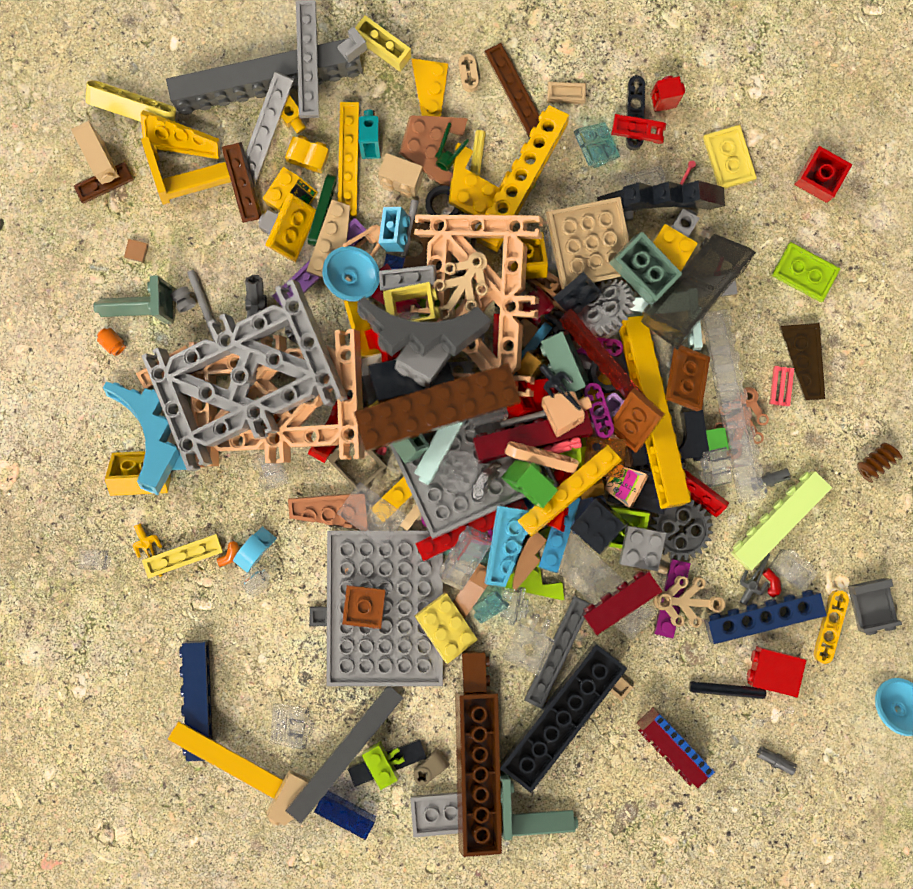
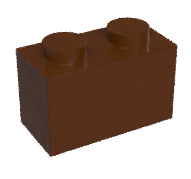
M485 650L462 652L463 693L487 692V687H490V675H486V667H490L489 655H485Z

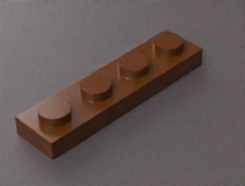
M242 142L223 146L222 151L242 223L259 220L261 211Z

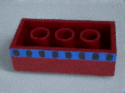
M654 707L637 722L640 727L638 731L649 743L653 741L651 745L662 757L667 756L665 760L676 772L680 770L678 774L689 786L694 785L698 789L715 773Z

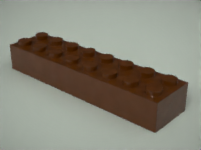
M509 363L354 411V416L365 451L369 452L518 405L521 400Z
M493 690L476 693L455 692L458 851L463 857L502 854L498 693Z

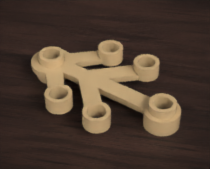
M475 252L469 256L467 261L456 264L448 262L445 264L444 271L449 275H454L460 270H468L464 276L445 281L438 279L434 282V288L439 292L458 286L447 305L440 307L441 320H450L455 317L454 308L464 291L467 298L466 310L468 312L471 311L469 309L471 303L475 304V308L479 307L475 300L472 278L475 274L478 281L476 292L481 296L489 293V287L486 285L483 271L488 263L484 254ZM479 258L480 263L475 266L474 261ZM450 265L453 266L452 272H448V267ZM442 282L443 287L438 289V283ZM481 286H485L484 293L480 292ZM445 309L448 310L447 316L443 315V311Z
M683 576L676 577L675 584L653 598L654 606L659 610H665L671 617V623L677 627L683 626L684 618L677 614L672 605H678L689 619V625L694 628L701 626L702 619L696 616L689 606L708 607L711 611L717 613L722 612L725 608V601L721 597L713 596L710 599L691 598L706 585L705 580L700 577L694 578L692 586L680 597L673 596L681 588L687 587L688 579ZM681 579H683L682 585L679 583ZM700 580L701 584L697 586V582ZM663 597L664 601L663 603H660V600ZM679 617L680 621L676 624V619ZM697 619V623L694 625L693 621Z

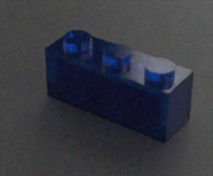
M329 790L318 802L314 813L364 840L367 839L376 820L375 815Z

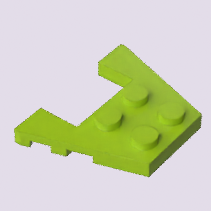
M551 526L538 532L546 540L548 539ZM537 552V553L535 554V556H536L538 559H539V552ZM540 562L518 589L515 590L564 600L562 582L542 584L541 569L539 568ZM510 574L505 586L506 589L514 590L512 588L513 574Z

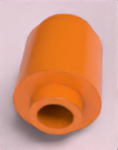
M103 328L97 334V342L109 354L117 356L126 348L124 340L112 328Z

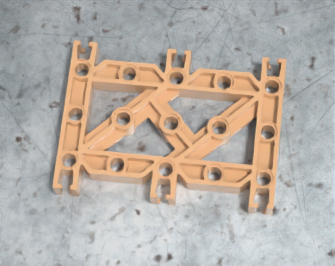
M415 215L416 223L430 222V230L415 229L414 234L419 237H433L428 242L427 266H436L437 262L442 261L441 269H436L437 280L445 281L450 279L451 275L445 273L444 266L446 263L451 262L452 254L459 262H464L469 259L471 254L477 252L465 238H504L502 279L487 263V267L483 271L486 285L489 287V293L481 296L476 290L474 291L475 300L483 312L493 301L500 307L498 357L491 352L480 337L475 340L476 345L474 349L471 350L468 345L462 351L467 353L482 371L509 363L517 391L519 381H527L534 385L535 377L514 376L521 368L523 325L517 318H538V310L531 311V313L522 312L524 302L539 304V298L535 296H519L525 290L527 246L521 239H542L543 233L539 229H535V232H527V224L538 223L539 226H543V218L540 216ZM444 222V228L438 231L439 223ZM481 222L482 228L479 231H475L476 224ZM519 222L521 227L517 232H514L513 226ZM517 262L518 269L512 272L511 265ZM451 265L448 267V272H451ZM442 282L438 283V289L443 287ZM485 286L480 287L481 293L485 292ZM450 288L443 292L436 291L437 298L440 301L439 309L443 305H447ZM428 296L412 298L417 302H420V298L426 299V308L418 309L415 305H411V313L430 314ZM466 297L463 303L455 310L454 318L468 313L465 308L467 303ZM515 302L516 309L510 312L509 304ZM447 309L443 311L444 316L448 315ZM509 341L514 343V348L511 351H508L506 348ZM452 373L454 380L472 375L467 373ZM526 389V392L518 391L519 396L534 397V391H530L531 389Z
M348 329L347 332L335 330L336 350L326 346L346 395L350 390L353 392V397L350 400H338V425L301 427L315 409L323 405L322 399L318 395L313 402L308 401L283 414H277L281 420L277 423L279 432L275 434L267 433L268 437L255 439L252 431L248 430L215 447L206 446L212 464L208 466H219V451L265 450V463H291L290 447L339 445L340 459L351 460V443H354L355 449L353 459H365V447L354 416V411L363 409L360 331L355 329ZM348 333H350V345L346 346L345 336H348ZM274 335V339H276L275 349L304 359L300 348L287 349L286 337ZM266 336L261 339L262 344L272 347L273 338ZM189 342V347L197 344V342ZM351 351V358L346 360V353ZM232 353L204 367L203 370L200 369L190 375L216 385V376L230 375L232 369L236 367L240 356ZM197 354L194 356V362L197 360ZM279 355L276 357V358H277L276 364L279 363V360H280ZM258 364L255 372L256 381L250 387L247 398L255 400L257 396L261 398L279 389L271 382L279 371ZM328 374L324 377L325 384L329 382ZM211 389L208 392L209 397L212 395ZM191 397V411L198 428L230 413L224 409L217 413V407L206 403L203 409V402ZM226 425L222 428L223 433L226 431ZM351 429H353L355 433L352 439H350L348 435ZM313 432L317 434L315 441L311 438ZM277 434L280 437L278 443L275 442V436ZM241 436L243 437L242 445L239 444V438ZM279 447L280 459L276 460V449ZM195 454V459H196V462H197V466L206 467V466H204V465H199V463H198V462H199V459H198L197 455Z

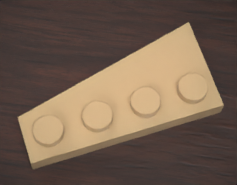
M331 200L307 268V273L323 278L322 268L325 259L333 250L343 247V244L347 242L350 218L349 205Z

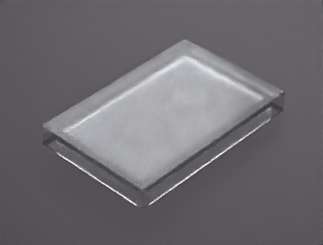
M360 481L337 512L339 516L383 547H385L407 516Z

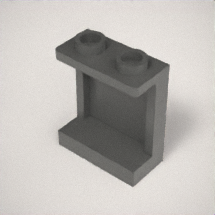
M881 578L848 586L858 631L866 633V635H874L878 633L877 630L891 631L897 629L896 626L902 625V621L897 619L890 587H894L892 579Z

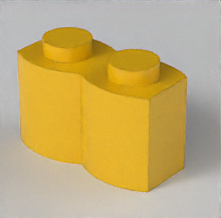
M298 135V137L292 136L285 159L293 165L322 174L329 156V149L326 148L327 146L324 143H311L308 138Z

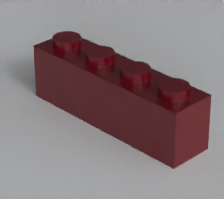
M641 570L633 575V580L628 583L627 581L622 582L616 587L618 590L612 594L607 592L600 597V602L595 605L591 603L584 608L585 612L582 613V616L596 636L663 592L649 571L644 572Z

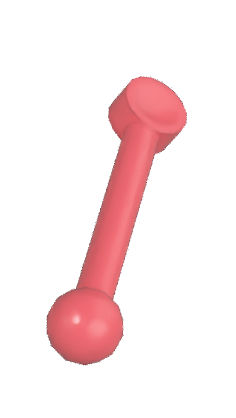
M691 160L688 163V169L680 182L681 185L685 183L691 169L696 166L695 161Z

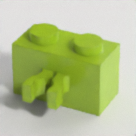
M381 741L365 749L362 753V757L380 790L398 781L399 774L394 764L405 762L404 756L400 759L395 758L391 760L394 754L400 751L399 747L394 748L388 754Z

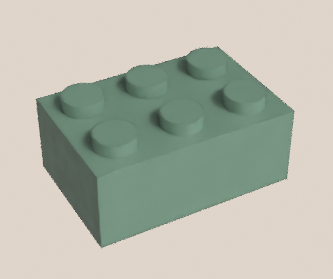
M643 232L635 235L609 262L648 304L656 302L682 275L678 268Z
M568 331L541 341V351L544 357H548L550 362L548 367L553 374L556 375L558 372L564 371L573 380V383H570L565 378L562 379V383L568 391L574 392L590 384ZM562 386L559 387L564 393L566 392Z

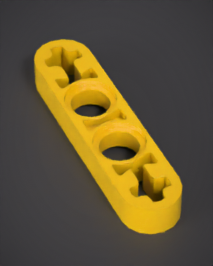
M834 590L829 595L825 609L827 616L823 617L814 649V658L823 664L830 663L834 658L849 603L848 594L841 590ZM840 595L843 601L838 602L835 600V597ZM832 605L841 608V610L832 608ZM832 612H836L839 616L835 623L829 620V615ZM826 631L833 632V639L831 641L824 639ZM822 642L827 645H831L830 648L826 647L825 649V646L822 645ZM825 650V653H827L828 656L823 657L822 659V656H820L819 654L820 652H824Z

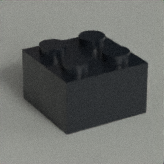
M599 497L593 500L570 529L600 555L605 552L629 523Z

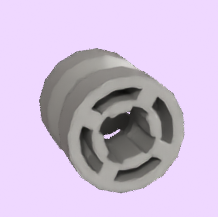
M181 287L170 294L172 300L177 304L176 308L179 313L188 311L196 305L194 299L189 295L188 287Z

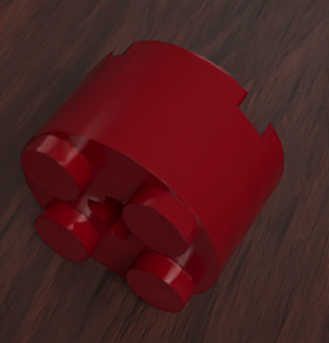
M538 285L534 287L536 291L533 290L526 296L539 298V304L524 302L522 312L529 313L538 310V318H526L535 326L540 323L541 319L539 317L542 314H548L555 307L553 304L554 300Z

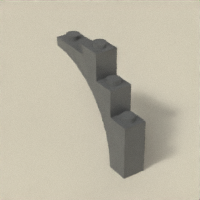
M365 296L358 300L357 312L359 316L371 324L375 333H379L378 345L382 351L387 352L390 356L394 355L408 343H410L411 348L415 352H419L422 356L440 343L446 352L456 356L488 331L491 319L479 307L450 320L417 322L391 315L375 306Z

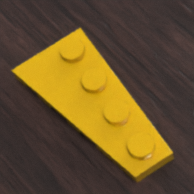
M142 110L140 116L143 138L148 137L150 143L154 142L156 149L219 159V138Z

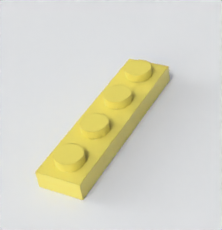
M214 534L142 560L148 578L222 553L223 549L218 535Z

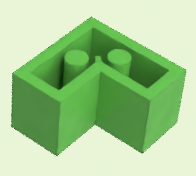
M515 460L501 477L513 490L523 493L535 506L544 508L558 491L553 486L554 481L540 473L541 468L535 463L530 464L527 461Z

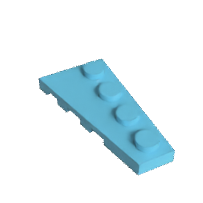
M497 506L485 584L506 586L515 565L514 561L517 554L521 551L522 542L525 535L528 534L519 524L518 520L529 510Z

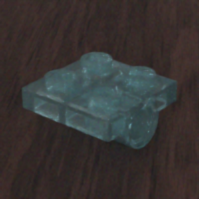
M605 122L578 128L574 131L588 166L597 168L620 157Z

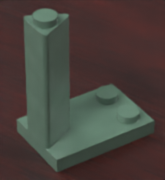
M158 275L150 276V281L147 282V290L150 296L100 298L93 304L94 312L99 313L100 317L152 315L165 324H174L173 300L170 296L172 286Z
M500 770L501 831L504 840H512V836L576 832V829H578L577 816L574 817L573 810L511 814V793H514V784L509 776Z

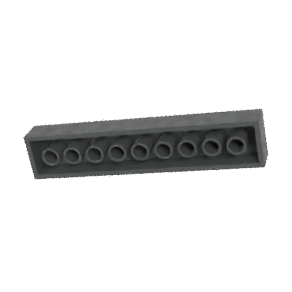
M346 39L317 45L319 85L326 81L336 82L344 77L354 78L363 73L359 56L348 63L338 50V45ZM297 50L166 78L170 101L179 114L186 115L199 109L209 110L217 105L227 106L235 101L246 102L249 98L253 97L264 98L267 95L276 71L294 79L291 89L298 90Z

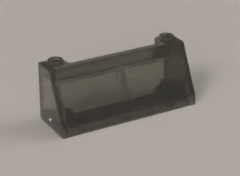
M713 234L710 239L705 238L700 245L701 249L681 271L682 275L652 306L648 305L643 310L642 314L644 316L641 322L678 350L684 343V339L692 333L693 329L729 286L746 270L756 254L754 250L717 234Z

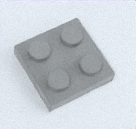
M627 525L619 564L658 571L666 533Z

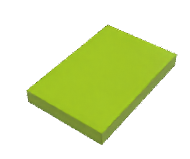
M789 242L771 276L822 303L841 268Z

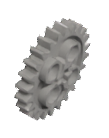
M609 279L607 284L602 281L601 286L598 287L602 293L594 301L586 305L580 313L576 314L578 318L576 321L587 334L591 333L595 336L598 333L602 336L604 331L606 334H609L611 328L615 331L616 325L622 326L621 321L628 320L626 315L632 314L630 308L635 307L633 301L636 299L633 296L634 292L623 280L619 282L618 279H615L612 282Z

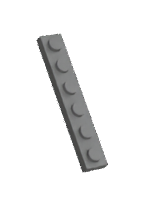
M296 0L299 117L320 118L316 0Z
M277 71L272 78L245 153L254 188L294 83V79Z

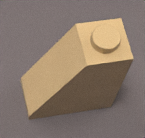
M87 121L72 128V133L98 181L104 184L119 177L104 140L91 123Z
M289 769L266 812L269 818L268 821L277 826L279 824L285 826L294 818L285 810L310 780Z

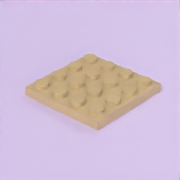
M621 197L546 212L561 289H564L582 272L593 282L621 277L609 264L616 254L629 242Z

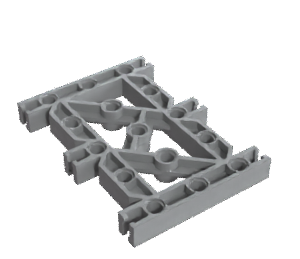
M293 279L286 282L287 286H291L294 294L290 298L287 294L289 292L288 287L285 288L280 285L275 287L283 306L282 308L272 305L235 324L232 316L222 314L219 317L224 322L226 329L224 332L220 327L222 326L221 323L215 319L207 322L215 342L205 339L171 357L168 351L162 348L152 350L155 355H142L187 471H198L201 469L200 466H197L195 454L199 459V465L208 466L212 464L206 446L215 447L250 430V428L255 439H264L268 437L267 433L275 434L279 432L272 413L283 414L318 397V395H320L325 406L331 407L335 405L329 393V389L334 388L337 394L335 396L336 399L340 401L348 399L299 282ZM299 303V309L295 312L294 306ZM264 320V321H265V325H264V327L261 329V328H260V323ZM291 325L304 359L257 341ZM230 337L231 343L227 345V340ZM314 339V345L310 348L309 341ZM232 353L240 356L237 366L231 371V383L228 390L190 375ZM197 354V360L194 362V356ZM279 355V363L275 364V358ZM258 364L298 379L257 400L247 398L250 387L256 381L255 372ZM245 372L246 376L245 379L242 381L241 375ZM328 374L329 382L325 384L324 377ZM211 389L212 395L209 397L208 392ZM293 391L295 396L294 399L291 401L289 396L290 393ZM185 394L230 413L198 428ZM178 406L179 410L176 414L175 409ZM259 408L260 415L257 417L256 410ZM263 421L267 427V429L265 430V434L261 426V422ZM224 425H226L225 433L222 431ZM191 441L193 442L192 449L189 447Z

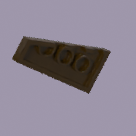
M820 323L780 326L804 401L824 400L825 386Z

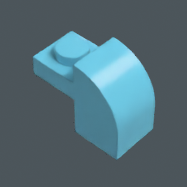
M262 526L245 542L236 554L233 562L248 573L277 538Z

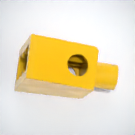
M289 95L280 119L287 128L292 126L295 132L299 134L306 129V126L301 121L302 118L299 117L298 106ZM292 112L293 115L287 116V113Z

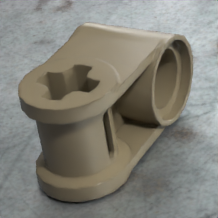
M439 749L430 753L414 769V780L418 785L428 784L449 767L450 763ZM426 771V778H419V772L424 773Z

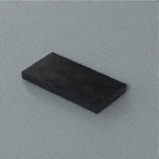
M396 359L368 365L369 375L378 403L415 393L428 387L421 386L411 377L400 374L395 369ZM449 362L445 364L430 387L454 380Z

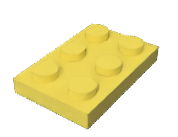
M443 593L414 615L445 663L451 662L478 640L447 593Z

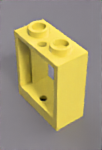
M430 282L383 291L386 312L397 316L395 302L428 296L430 316L413 319L412 321L438 322L437 318H440V311L438 306L435 307L434 301L438 300L435 288L432 289Z

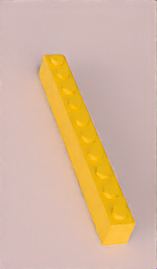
M646 315L627 317L628 320H622V326L618 325L632 389L636 388L665 413L645 442L660 508L682 506L691 502L690 491L686 485V474L681 464V454L676 443L677 437L672 426V416L667 406L668 400L665 399L663 379L660 376L659 362L655 356L654 342L650 335V325L647 322Z

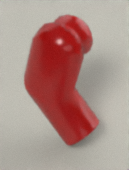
M767 568L762 573L770 582V588H768L767 593L770 597H776L782 592L781 580L770 568Z

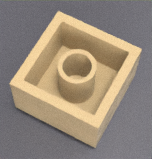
M386 153L378 173L380 185L387 191H398L400 195L406 198L411 196L416 198L423 180V167Z

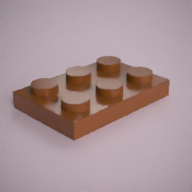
M680 344L674 346L665 399L695 411L702 410L710 357Z
M634 388L612 419L613 433L637 453L665 413Z

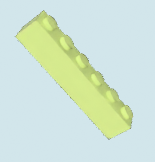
M816 471L805 472L799 478L800 482L796 486H791L786 491L787 495L785 498L776 501L772 506L774 509L769 514L765 513L759 519L760 523L756 527H751L746 532L747 537L743 541L739 540L732 547L734 550L731 554L746 569L753 570L832 488Z

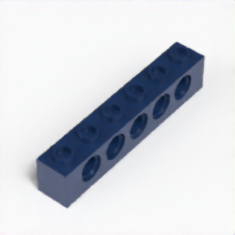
M806 590L799 596H795V594L783 596L784 600L776 601V599L764 601V605L751 604L747 605L744 610L739 611V608L728 610V614L720 615V613L711 614L709 619L704 620L709 641L712 644H718L825 617L827 615L821 593ZM800 602L805 603V608L803 611H799L798 605ZM785 606L786 614L781 616L779 613L780 608ZM767 611L768 618L762 621L761 614ZM748 616L749 623L743 626L742 619ZM729 620L731 627L728 630H724L723 624Z

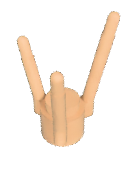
M377 224L372 225L366 231L344 243L343 247H347L363 238L354 247L359 248L367 241L371 244L377 243L370 254L374 257L381 246L379 244L381 227Z

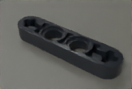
M633 76L627 85L626 116L644 119L645 80L641 76ZM634 82L640 85L637 94H634L635 86H632ZM632 100H638L641 106L637 109L631 106ZM627 137L625 141L627 148L632 151L640 149L644 140L636 139L639 142L633 145L632 138Z

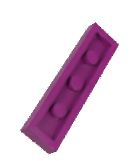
M670 559L663 591H667L675 584L676 577L683 576L688 578L691 563ZM683 579L680 580V585L683 584ZM681 588L673 597H680L684 593L685 588ZM672 605L677 614L679 615L680 607L678 605ZM659 610L654 634L674 639L676 626L671 623V617L665 610Z

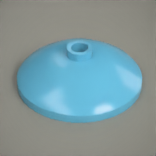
M352 246L340 247L333 250L324 261L322 268L323 279L328 289L335 296L346 301L357 302L364 296L369 298L376 291L380 282L379 267L373 257L366 251Z
M902 678L889 679L883 682L876 691L875 706L878 715L883 723L895 733L903 736H913V683Z

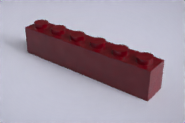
M584 410L585 417L581 424L559 437H556L549 420H544L543 418L533 420L532 424L528 425L519 423L514 425V428L507 430L505 427L495 430V433L487 434V432L476 434V437L473 438V446L478 464L509 457L505 453L508 442H516L541 449L544 446H553L554 443L567 439L571 440L574 437H580V439L590 437L593 429L588 412Z

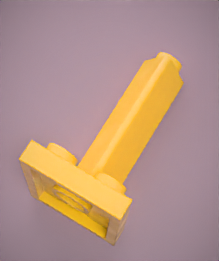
M148 137L141 138L163 205L170 203L169 199L231 182L226 162L162 179L157 165V161L160 158L155 143H150Z

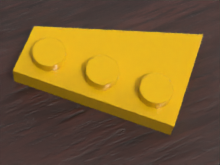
M411 58L421 116L441 117L448 63Z

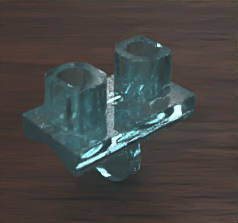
M497 591L491 592L473 606V609L476 611L474 617L482 624L508 608L509 603L504 601Z

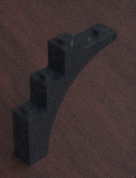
M700 180L683 185L668 181L654 186L638 182L624 186L622 190L597 197V201L621 197L623 212L667 207L711 210L725 206L724 187Z

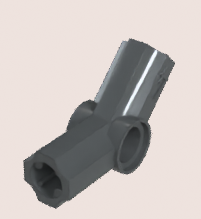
M251 275L245 279L247 318L267 308V296L264 295L263 278L259 277V275ZM264 320L260 323L261 329L264 327Z

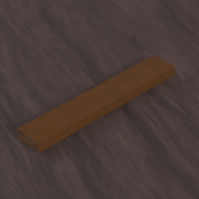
M499 43L485 50L484 54L530 140V132L534 126H538L540 115L502 43ZM541 143L535 145V147L541 148L544 146Z

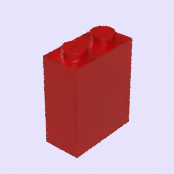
M756 646V649L751 654L752 666L746 676L748 684L752 687L798 698L807 660L799 656Z

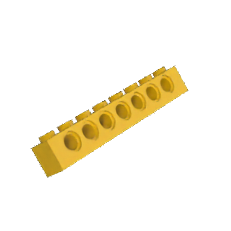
M550 105L546 111L543 110L541 112L538 126L532 128L529 142L524 143L522 146L519 160L515 159L510 176L507 175L502 183L504 187L501 192L498 191L493 199L494 204L492 208L487 209L485 215L518 216L568 126L569 114ZM547 127H550V128H552L553 130L547 132V131H545L544 129L547 128ZM538 143H541V144L544 145V146L541 147V148L535 147V145L538 144ZM529 159L535 161L533 164L526 163V161ZM522 175L525 176L526 179L520 181L517 179V177ZM509 192L517 193L514 197H509L507 194ZM501 208L508 209L506 213L498 212ZM481 224L478 225L476 231L482 228ZM476 238L477 243L498 252L504 238Z

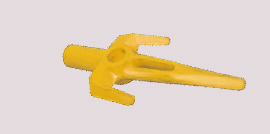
M141 523L135 525V531L140 539L133 544L137 557H141L139 548H143L147 556L151 557L147 550L150 548L152 556H154L152 543L155 541L157 546L162 548L157 535L147 537Z

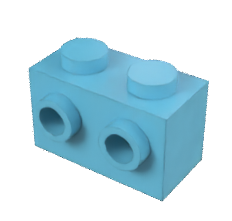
M383 207L379 244L386 252H404L405 245L408 243L407 227L410 226V217L402 207Z

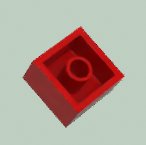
M818 146L810 155L794 185L828 203L835 197L853 164Z

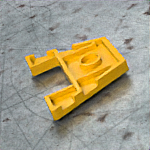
M458 142L456 144L455 151L460 147L461 143ZM465 146L453 163L454 169L448 203L469 215H485L487 209L492 208L496 193L498 191L501 192L504 187L502 183L507 175L510 176L511 172L507 171L499 187L466 169L473 150Z

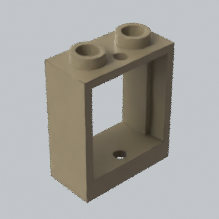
M354 443L350 444V450L354 447ZM339 448L328 458V461L358 493L368 491L373 486L371 482L375 478L379 480L387 473L385 470L387 465L373 450L369 451L368 454L380 467L361 485L338 463L340 460Z

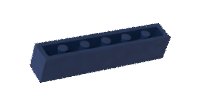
M209 640L185 641L179 648V657L182 658L180 677L183 678L180 694L181 697H184L181 715L184 717L185 725L213 740ZM184 748L182 749L183 756H186V762L205 761Z

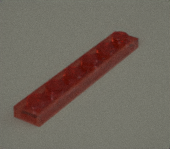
M572 309L568 310L560 319L562 326L570 332L576 343L587 352L588 357L598 365L600 371L609 378L614 388L619 390L625 399L634 388L642 393Z

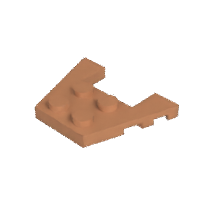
M410 116L399 154L408 161L421 165L423 172L432 181L435 180L439 185L450 186L453 173L436 167L437 158L435 155L439 150L448 123L452 124L449 132L461 137L464 135L468 119Z

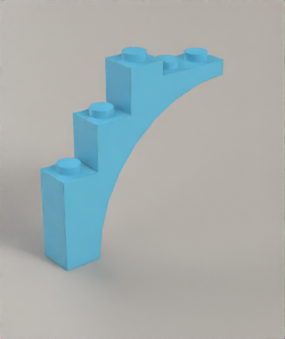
M106 381L103 386L106 396L121 403L130 410L143 428L145 458L137 483L140 489L159 495L180 455L174 444L166 442L171 429L166 417L160 415L162 406L156 391L145 388L141 394L134 389H125L119 383L112 384Z

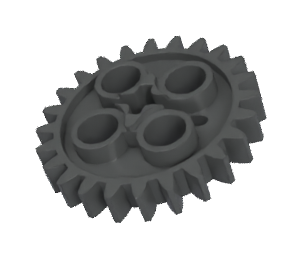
M690 500V503L682 506L666 508L664 515L656 513L658 517L651 518L655 521V524H651L650 527L655 528L656 531L665 532L664 525L667 522L672 525V530L666 533L664 549L662 551L663 555L669 552V558L671 559L675 554L676 560H680L682 555L684 560H688L689 554L692 558H696L695 552L702 554L701 547L708 548L705 541H712L707 537L708 534H713V531L708 530V527L713 526V524L707 523L711 516H704L707 510H699L701 504L694 506V500ZM682 510L687 513V518L684 521H681L678 516ZM692 518H695V521L683 528L684 533L678 532L670 541L668 540V537L679 531V525L685 526ZM694 525L699 528V533L696 536L691 534V528ZM681 537L684 540V545L678 548L676 540Z

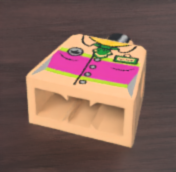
M618 465L613 472L609 471L602 479L607 482L604 488L607 492L629 508H632L648 475Z

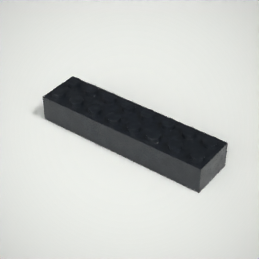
M594 641L500 762V769L532 793L628 669L626 665Z

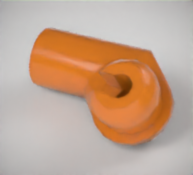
M230 542L226 555L217 558L219 567L233 563V559L240 550L237 542Z

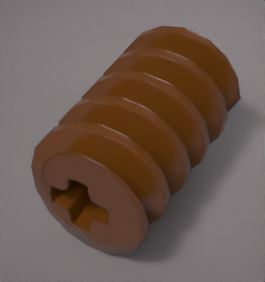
M882 443L880 447H877L874 452L869 454V457H865L863 462H859L857 468L866 481L873 483L871 477L878 479L879 475L877 472L883 475L885 473L883 467L889 470L891 469L889 462L895 465L897 464L895 458L902 460L903 457L895 447L888 443Z

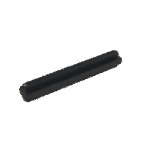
M691 681L689 684V691L692 693L757 699L766 698V690L756 687Z

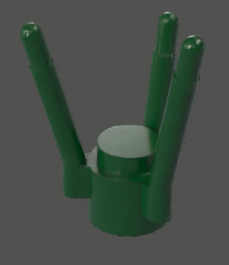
M450 122L445 130L439 150L435 155L437 158L436 165L447 172L452 167L458 154L469 143V139H466L454 154L449 151L443 152L452 125Z

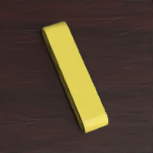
M87 81L86 103L140 122L142 110L175 122L176 108L174 106L99 81Z

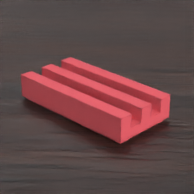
M774 366L769 404L790 406L794 368ZM781 371L778 401H775L778 373ZM786 372H788L785 402H783Z

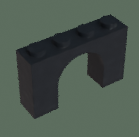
M703 410L683 412L680 414L683 441L678 448L681 454V463H686L685 459L693 458V462L705 460L704 456H709L710 452ZM644 443L637 453L628 447L631 467L636 466L638 470L647 469L650 461L646 444Z

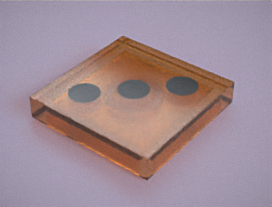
M587 437L584 464L609 445L621 458V462L603 477L623 478L627 440Z

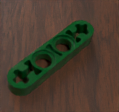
M326 175L308 236V245H316L335 192L337 176Z

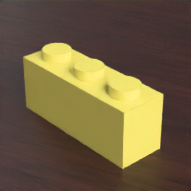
M364 15L355 27L366 41L367 48L399 72L402 71L411 59V48Z

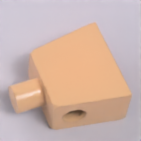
M569 391L581 407V410H578L561 393L555 394L554 398H551V396L542 398V408L556 437L563 435L584 421V410L592 408L588 397L578 400L575 393Z

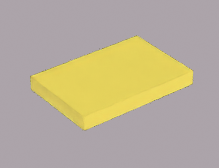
M740 125L703 136L718 186L726 189L757 179Z

